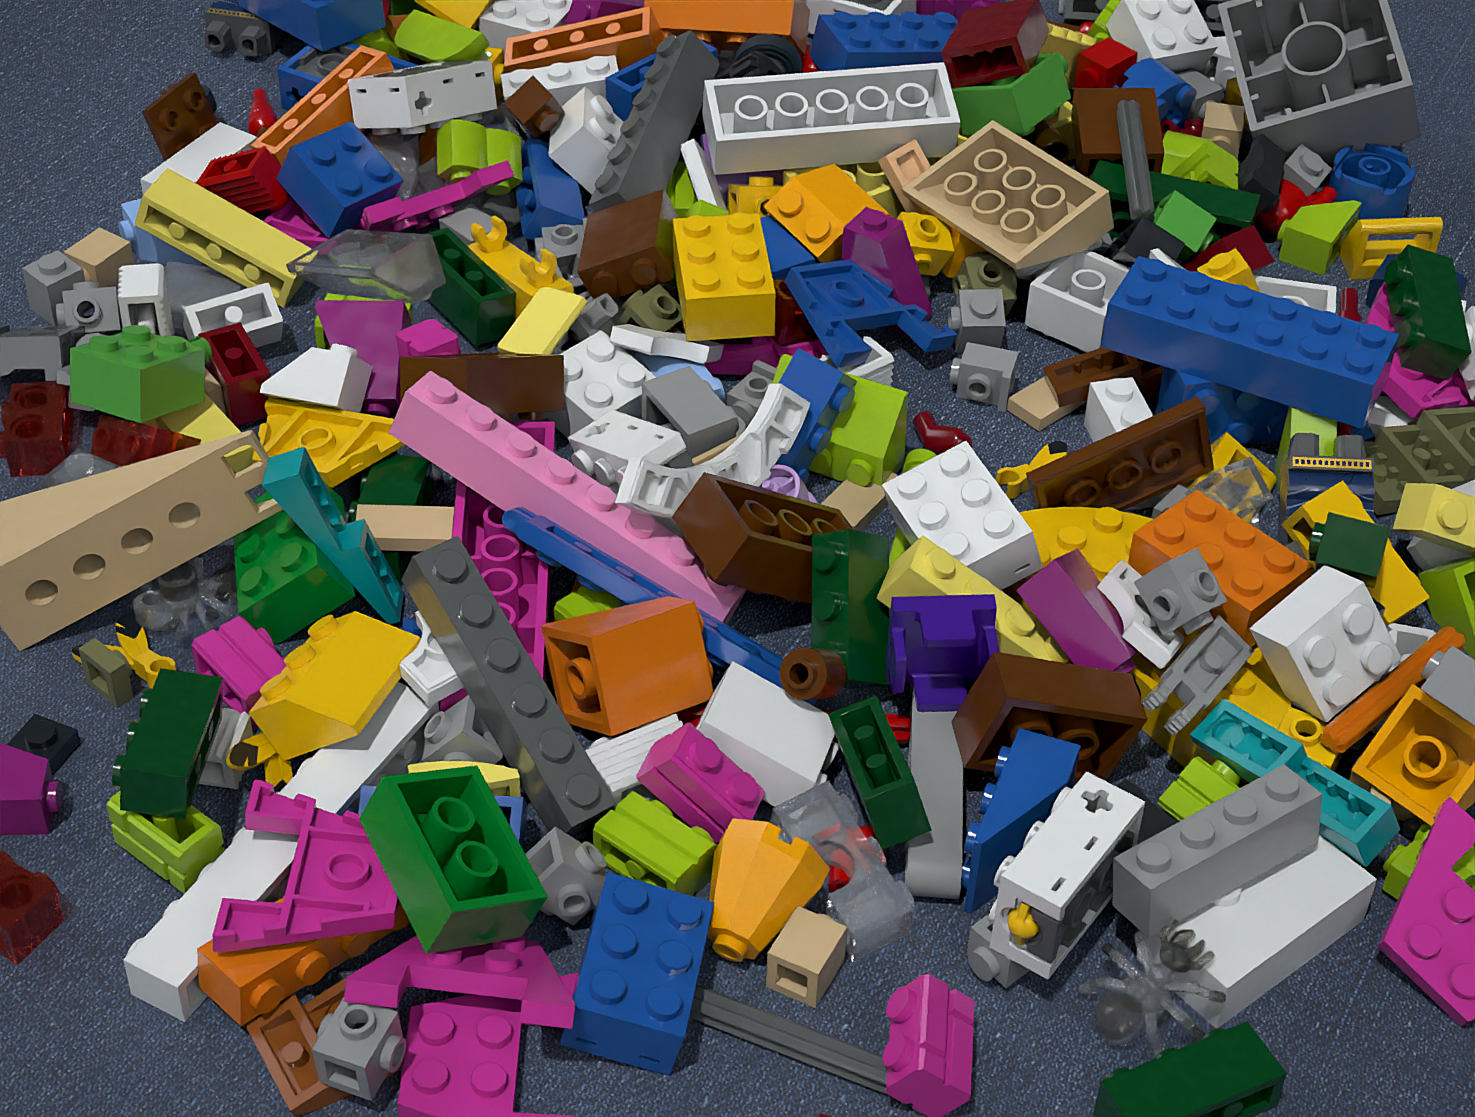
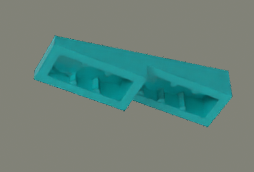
M305 446L268 458L262 487L389 625L400 622L404 592L365 519L348 524L345 523Z
M1225 699L1190 734L1193 743L1215 759L1226 764L1248 783L1255 781L1282 765L1290 768L1322 793L1319 834L1365 868L1400 830L1392 805L1307 756L1303 744Z

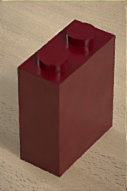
M1012 0L963 12L941 51L953 89L1029 73L1049 33L1040 0Z

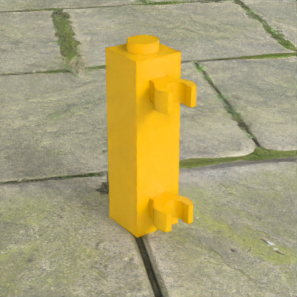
M497 216L491 217L492 229L487 235H485L484 227L476 222L471 224V236L476 242L467 246L516 292L514 318L516 320L542 287H550L574 294L573 284L555 273L557 259L553 253L545 248L541 249L542 261L541 263L505 239L507 235L506 224Z

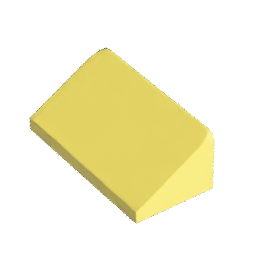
M550 287L540 288L497 346L500 353L551 354L583 311L588 301L583 296Z

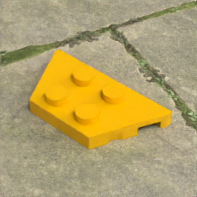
M269 398L265 402L264 407L268 417L266 423L260 424L258 432L259 442L269 457L305 446L322 480L332 488L406 445L389 434L394 421L393 418ZM255 450L252 457L253 463L262 461Z

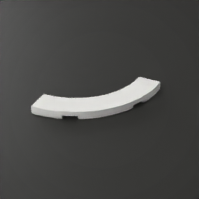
M769 384L763 401L748 427L732 445L713 459L696 466L674 469L655 464L642 457H630L615 503L631 511L648 516L672 518L675 511L704 472L759 487L764 480L770 477V469L777 462L781 454H787L792 447L811 403L782 384Z

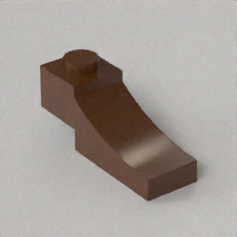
M534 75L504 102L508 111L529 136L545 142L550 139V130L565 112L554 96Z
M1104 347L1043 367L1045 381L1059 408L1087 400L1090 382L1133 377L1147 404L1158 401L1164 366Z

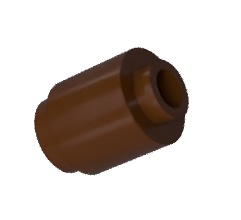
M798 648L791 651L783 659L779 671L780 682L784 690L790 696L800 700H825L836 696L843 688L847 674L841 657L832 650L822 648Z

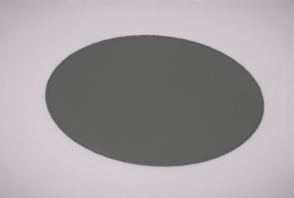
M510 191L504 195H493L484 204L482 211L491 217L497 216L503 220L507 229L521 224L516 192Z

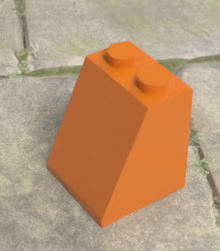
M667 596L541 625L557 704L568 723L614 736L710 700L713 694L711 682L713 679V668L706 657L702 637L704 623L696 607V602Z

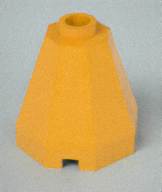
M733 818L714 851L709 901L714 902L707 937L712 941L714 951L730 961L741 962L743 958L755 959L780 934L796 907L805 908L822 887L830 870L809 842L797 836L794 837L791 845L778 838L782 829L770 822Z

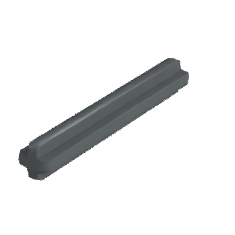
M1122 100L1117 104L1118 111L1116 114L1130 216L1134 222L1142 216L1151 221L1155 209L1140 107L1135 100L1129 102Z
M696 986L689 1018L886 1094L887 1066L883 1063L882 1055L708 988Z

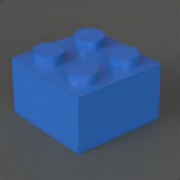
M352 121L292 146L276 178L328 239L359 225L364 208L395 198L404 181Z

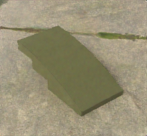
M1475 406L1423 410L1417 424L1380 427L1374 441L1364 442L1366 458H1374V512L1377 515L1398 512L1406 483L1438 484L1453 489L1475 480Z

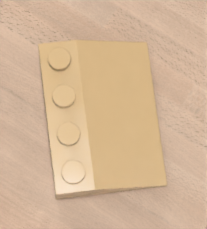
M993 120L902 188V194L1016 270L1083 252L1114 228L1108 190Z

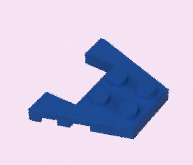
M850 259L791 267L785 279L786 285L831 360L838 368L863 364L869 357L872 348L854 332L857 330H873L877 327L896 324L925 352L951 348L958 335L946 325L940 331L924 320L928 313L916 304L904 306L890 297L894 289Z

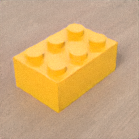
M734 213L732 215L707 217L694 215L688 218L673 219V262L686 341L774 336L776 293L759 213Z

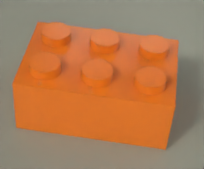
M1195 490L1135 531L1128 564L1144 576L1165 562L1198 548L1210 571L1217 578L1219 587L1227 599V602L1210 611L1212 617L1214 618L1219 614L1250 647L1257 642L1249 628L1309 579L1314 567L1312 563L1199 490Z

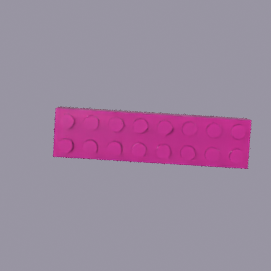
M509 422L556 454L555 422ZM457 479L452 538L459 536L546 684L548 657L541 625L549 623L552 565L539 559L535 554L537 549L520 540L516 533L503 525L502 516L505 513L504 510ZM463 687L440 700V710L445 712L468 695L465 688Z

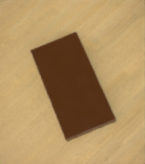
M1196 396L1026 473L1034 509L1111 507L1118 511H1124L1171 490L1178 484L1182 485L1213 471L1214 464L1205 406Z

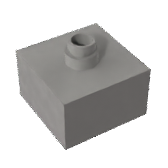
M1231 0L1218 4L1253 141L1260 134H1263L1286 152L1284 162L1301 143L1312 152L1318 154L1326 164L1334 162L1337 152L1346 146L1353 145L1352 151L1364 150L1366 143L1392 146L1421 137L1413 83L1388 0Z

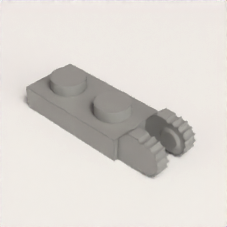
M1219 614L1213 618L1214 621L1205 625L1160 676L1162 681L1151 690L1141 703L1151 712L1153 709L1159 708L1168 699V695L1172 691L1180 698L1184 705L1168 718L1166 725H1164V728L1171 735L1180 731L1195 715L1208 707L1254 653V650Z

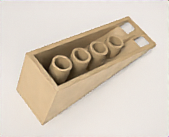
M252 430L1 501L0 627L18 650L22 651L283 510L274 499L255 504L247 492L263 482L267 460L270 458ZM251 445L262 461L253 463L242 471L234 472L224 455L241 446Z

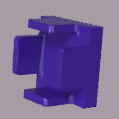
M994 594L891 597L885 670L887 684H892L893 693H904V684L910 683L913 685L917 711H958L967 696L965 682L976 681L994 651L999 652L995 631L997 606Z

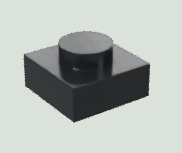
M34 714L7 745L48 759L53 776L81 742L77 729Z

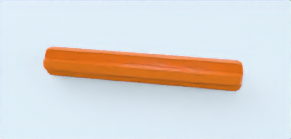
M1446 626L1439 630L1324 727V734L1321 736L1324 746L1330 747L1337 754L1345 752L1395 709L1412 684L1420 688L1425 683L1426 679L1420 675L1435 652L1440 650L1446 653L1451 645L1462 651V645L1466 641L1464 635L1458 633L1452 626Z

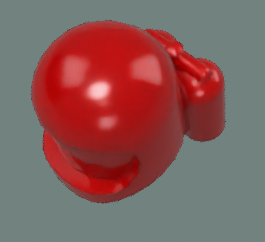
M1282 179L1279 187L1281 195L1278 202L1269 212L1264 213L1262 211L1256 216V223L1265 233L1278 236L1284 220H1291L1300 207L1333 203L1337 198V192L1332 187L1326 186L1320 192L1315 191L1306 197L1299 187L1288 180Z

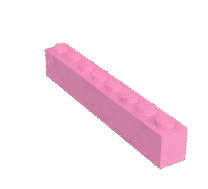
M429 371L405 392L389 434L505 512L516 507H524L536 515L548 518L682 599L695 601L696 607L726 625L728 624L747 589L734 585L725 587L713 582L705 574V566L696 552L689 548L681 537L655 521L651 516L631 511L616 504L617 495L610 488L598 483L573 466L571 462L561 458L534 440L529 434L519 430L495 414L490 408L480 404L434 372Z

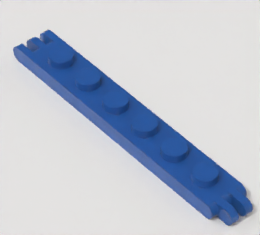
M524 507L508 510L502 516L503 525L516 533L520 540L537 549L535 554L539 559L555 567L566 566L579 574L577 580L587 588L597 592L606 590L621 599L619 602L621 607L667 596L681 598L544 516L536 515ZM697 607L704 623L702 637L706 657L710 661L725 668H728L733 661L784 689L779 676L780 666L784 658ZM803 700V701H805V702L811 704L812 706H814L819 700Z

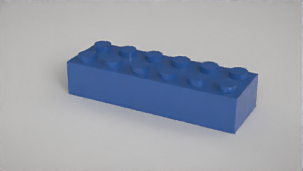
M1138 256L1108 302L1101 347L1363 429L1388 379L1400 334L1384 330L1377 325L1364 324L1340 317L1331 311H1321L1297 304L1288 298H1277L1251 290L1244 285H1234L1214 279L1201 272H1191L1174 267L1158 259Z

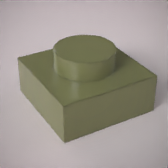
M96 638L79 647L85 680L90 687L116 708L133 698L129 678L132 674V669L128 660L120 651H111Z

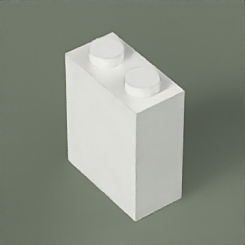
M733 661L711 695L696 727L706 738L713 740L718 748L744 772L753 776L765 791L762 800L791 816H794L804 799L811 803L815 801L827 779V775L820 772V770H827L839 748V744L833 741L835 733L827 713L803 700L790 696L784 689Z

